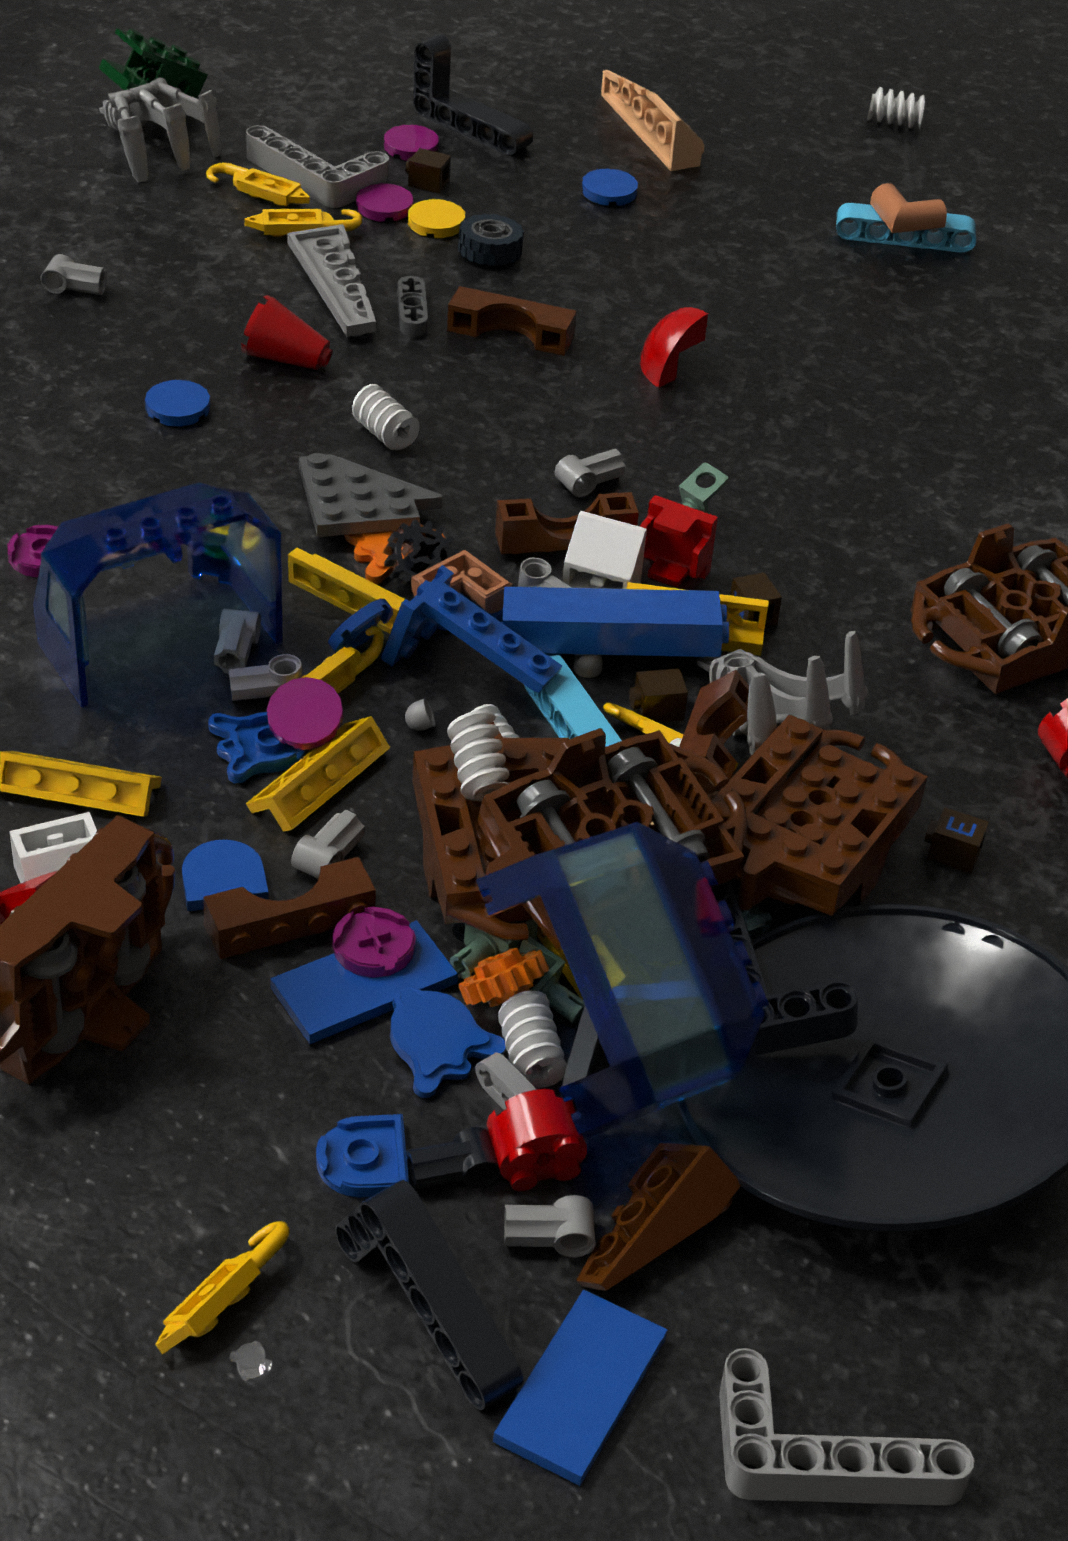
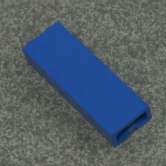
M504 587L503 624L545 654L721 657L722 643H728L727 605L720 604L719 591Z

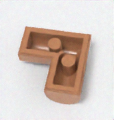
M890 183L878 186L872 193L870 204L892 233L945 227L947 213L945 204L941 199L907 202L896 186Z
M466 550L411 577V587L415 597L418 587L425 580L431 582L435 578L438 568L443 565L454 573L449 586L457 592L463 593L485 611L492 614L503 608L504 587H512L509 581Z

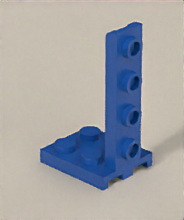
M443 565L438 568L437 574L431 582L425 580L418 587L417 595L411 601L405 599L401 603L381 656V660L391 667L402 657L408 659L416 650L419 641L422 638L428 640L434 634L438 625H441L534 692H540L562 668L561 664L451 588L449 585L454 573Z

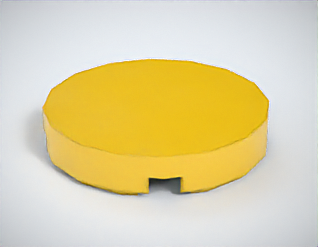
M430 199L413 204L408 210V225L421 236H427V233L434 234V238L452 237L459 233L460 223L465 220L464 210L457 204L446 200Z

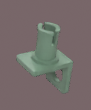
M703 463L679 485L682 504L710 514L708 501L729 482L728 476L710 464ZM705 475L713 476L716 479L715 483L708 488H701L697 485L698 479Z
M530 919L526 922L529 937L537 941L538 924L534 919ZM465 924L464 944L466 947L450 958V964L458 975L466 969L461 974V978L465 979L475 972L474 968L479 966L478 962L511 948H517L521 940L498 938Z
M528 936V940H522L519 952H524L525 954L534 949L536 951L541 949L549 967V971L545 972L544 976L538 978L540 981L534 986L532 991H540L546 994L550 1002L549 1007L569 1020L571 1024H575L577 1019L582 1016L586 1000L581 999L559 984V977L566 961Z

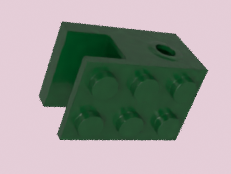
M116 28L115 34L133 48L125 66L103 58L99 69L121 89L129 90L147 84L157 78H163L168 85L180 89L184 94L196 99L198 98L208 77V74L200 68L201 63L186 56L187 51L176 45H172L169 48L163 41L151 36L150 40L145 39L143 34L129 28L127 32Z

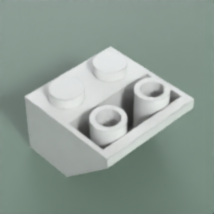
M580 511L565 557L562 581L572 588L626 589L627 582L641 584L647 529Z
M90 812L9 831L13 864L20 883L58 871L65 865L72 854L78 853L93 838L97 829Z

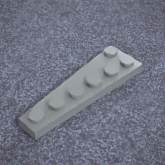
M340 224L287 233L288 245L346 337H357L366 333L376 332V320L369 299L366 297L364 284L361 283L359 269L355 266V257L350 251V242L344 225Z

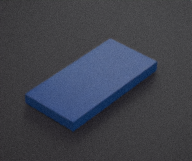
M416 920L409 924V927L414 930L416 936L413 959L404 969L392 975L375 978L357 975L345 969L333 953L270 978V986L307 1042L312 1044L394 1010L392 1005L393 995L399 988L410 986L421 991L438 992L457 984L458 973Z
M583 1289L496 1428L493 1442L581 1486L665 1342L668 1329Z

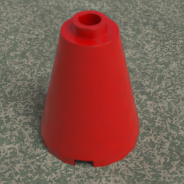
M264 296V299L267 301L266 304H257L243 335L249 337L247 345L241 343L242 353L248 356L318 370L321 366L326 367L333 354V350L330 349V341L274 297Z

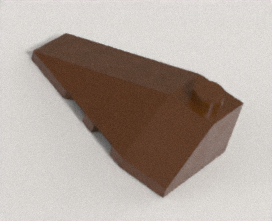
M659 1143L629 1183L628 1187L633 1194L627 1205L617 1206L611 1217L616 1222L613 1231L598 1240L576 1281L582 1287L607 1291L725 1212L733 1201V1195L741 1186L736 1176L710 1146Z

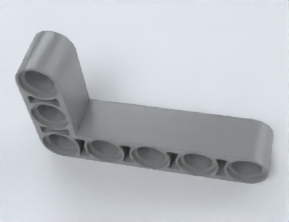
M251 126L246 130V150L249 161L273 175L301 183L302 190L312 199L326 207L339 208L356 201L357 193L366 186L379 183L389 184V156L383 152H369L338 166H333L266 126Z
M748 1348L736 1349L726 1358L719 1392L725 1480L730 1491L739 1498L771 1501L952 1505L960 1501L965 1494L974 1468V1458L966 1445L959 1441L925 1438L774 1434L769 1370L766 1359L757 1351ZM740 1378H741V1379H746V1380H748L749 1382H744V1381H741V1380H739V1379H740ZM741 1421H748L754 1425H747L742 1423ZM743 1464H750L758 1469H749ZM795 1465H797V1466H802L803 1468H805V1469H807V1470H806V1471L798 1470V1469L794 1468L793 1466H795ZM842 1467L851 1468V1469L855 1470L856 1472L847 1471V1470L843 1469ZM891 1468L899 1469L903 1471L905 1474L897 1473ZM942 1470H947L954 1475L946 1474Z

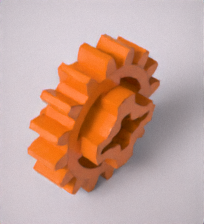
M511 948L478 962L479 966L474 968L475 975L465 978L463 982L458 984V987L466 1005H475L481 1001L483 1003L488 1001L490 1007H495L504 1003L513 995L529 991V988L534 986L533 980L544 976V973L549 971V967L541 949L537 951L534 949L524 954V952L520 953L518 948Z

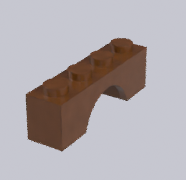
M459 286L448 304L447 331L474 337L491 330L516 331L527 336L533 342L535 350L565 356L575 336L577 311Z
M632 492L598 494L592 505L584 511L635 526L638 525L639 512ZM531 498L497 500L495 534L501 554H521L568 550L578 515L568 518L546 516L535 507Z
M737 670L700 688L679 746L716 764L729 780L732 778L737 761L725 748L724 743L741 725L748 721L749 685ZM693 773L707 795L719 790L714 787L708 778L701 774Z
M356 857L321 866L319 879L315 886L297 898L280 901L263 899L250 893L244 887L204 896V925L219 959L335 929L336 924L345 915L353 911L354 915L363 913L364 908L375 907L376 889L360 858Z

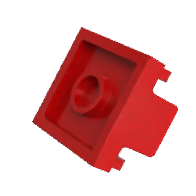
M654 495L649 501L647 517L639 526L647 529L644 557L655 561L648 570V577L673 587H679L688 575L695 579L697 577L705 579L711 570L718 517Z

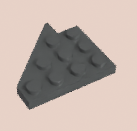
M313 453L309 456L299 457V470L317 537L397 531L403 523L408 527L413 520L417 519L420 523L418 511L442 509L441 494L332 454L325 455L322 453Z

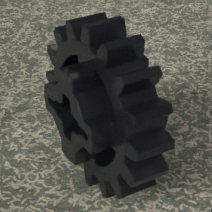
M416 519L413 520L409 527L403 523L397 531H393L388 539V544L383 550V553L389 555L384 562V566L393 567L394 570L389 577L391 579L399 577L401 579L399 585L401 589L406 587L407 584L411 586L412 576L459 553V549L450 548L449 546L454 538L452 536L447 538L442 536L443 527L435 531L432 529L431 521H427L423 527H420V523Z

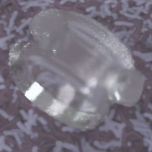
M259 1341L246 1343L237 1352L232 1351L230 1355V1361L236 1362L240 1378L245 1381L260 1376L265 1369L270 1370L272 1366V1360L265 1359V1351Z

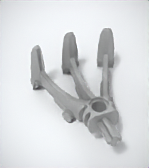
M157 78L147 84L129 90L109 93V100L102 101L103 107L99 108L100 113L105 114L108 125L113 129L119 130L128 164L137 182L147 181L148 178L146 146L142 131V125L148 121L156 122L167 130L177 165L181 171L190 169L191 163L189 138L185 121L186 115L204 123L213 157L221 155V138L216 109L217 100L213 96L212 90L199 95V99L182 93L180 89L168 85L165 79Z
M849 631L846 634L844 673L826 678L824 664L820 656L808 658L807 677L796 676L779 670L760 657H756L754 654L745 652L742 649L721 657H701L697 659V665L709 672L710 683L734 670H737L748 683V721L741 725L733 733V736L747 735L751 755L756 752L789 714L806 720L808 723L821 729L831 730L833 716L830 711V702L842 700L843 704L849 708L850 715H855L864 708L865 698L868 695V689L864 683L862 657L856 631Z

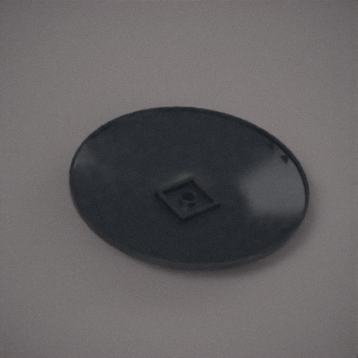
M879 904L841 908L833 916L823 912L774 928L751 940L768 994L833 981L847 982L855 987L858 992V1026L854 1033L844 1038L762 1055L747 1054L736 1043L722 995L718 996V1000L686 1006L679 1021L673 1042V1084L680 1113L690 1134L698 1145L710 1146L736 1176L742 1188L787 1212L817 1222L871 1231L937 1229L967 1223L1014 1206L1047 1187L1068 1169V967L1035 942L999 924L953 910L905 904ZM714 970L703 982H717ZM891 1079L900 1082V1084L892 1087L880 1084Z

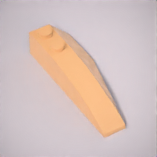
M603 70L601 96L670 171L700 166L701 155L704 153V143L673 109L657 94L609 70Z

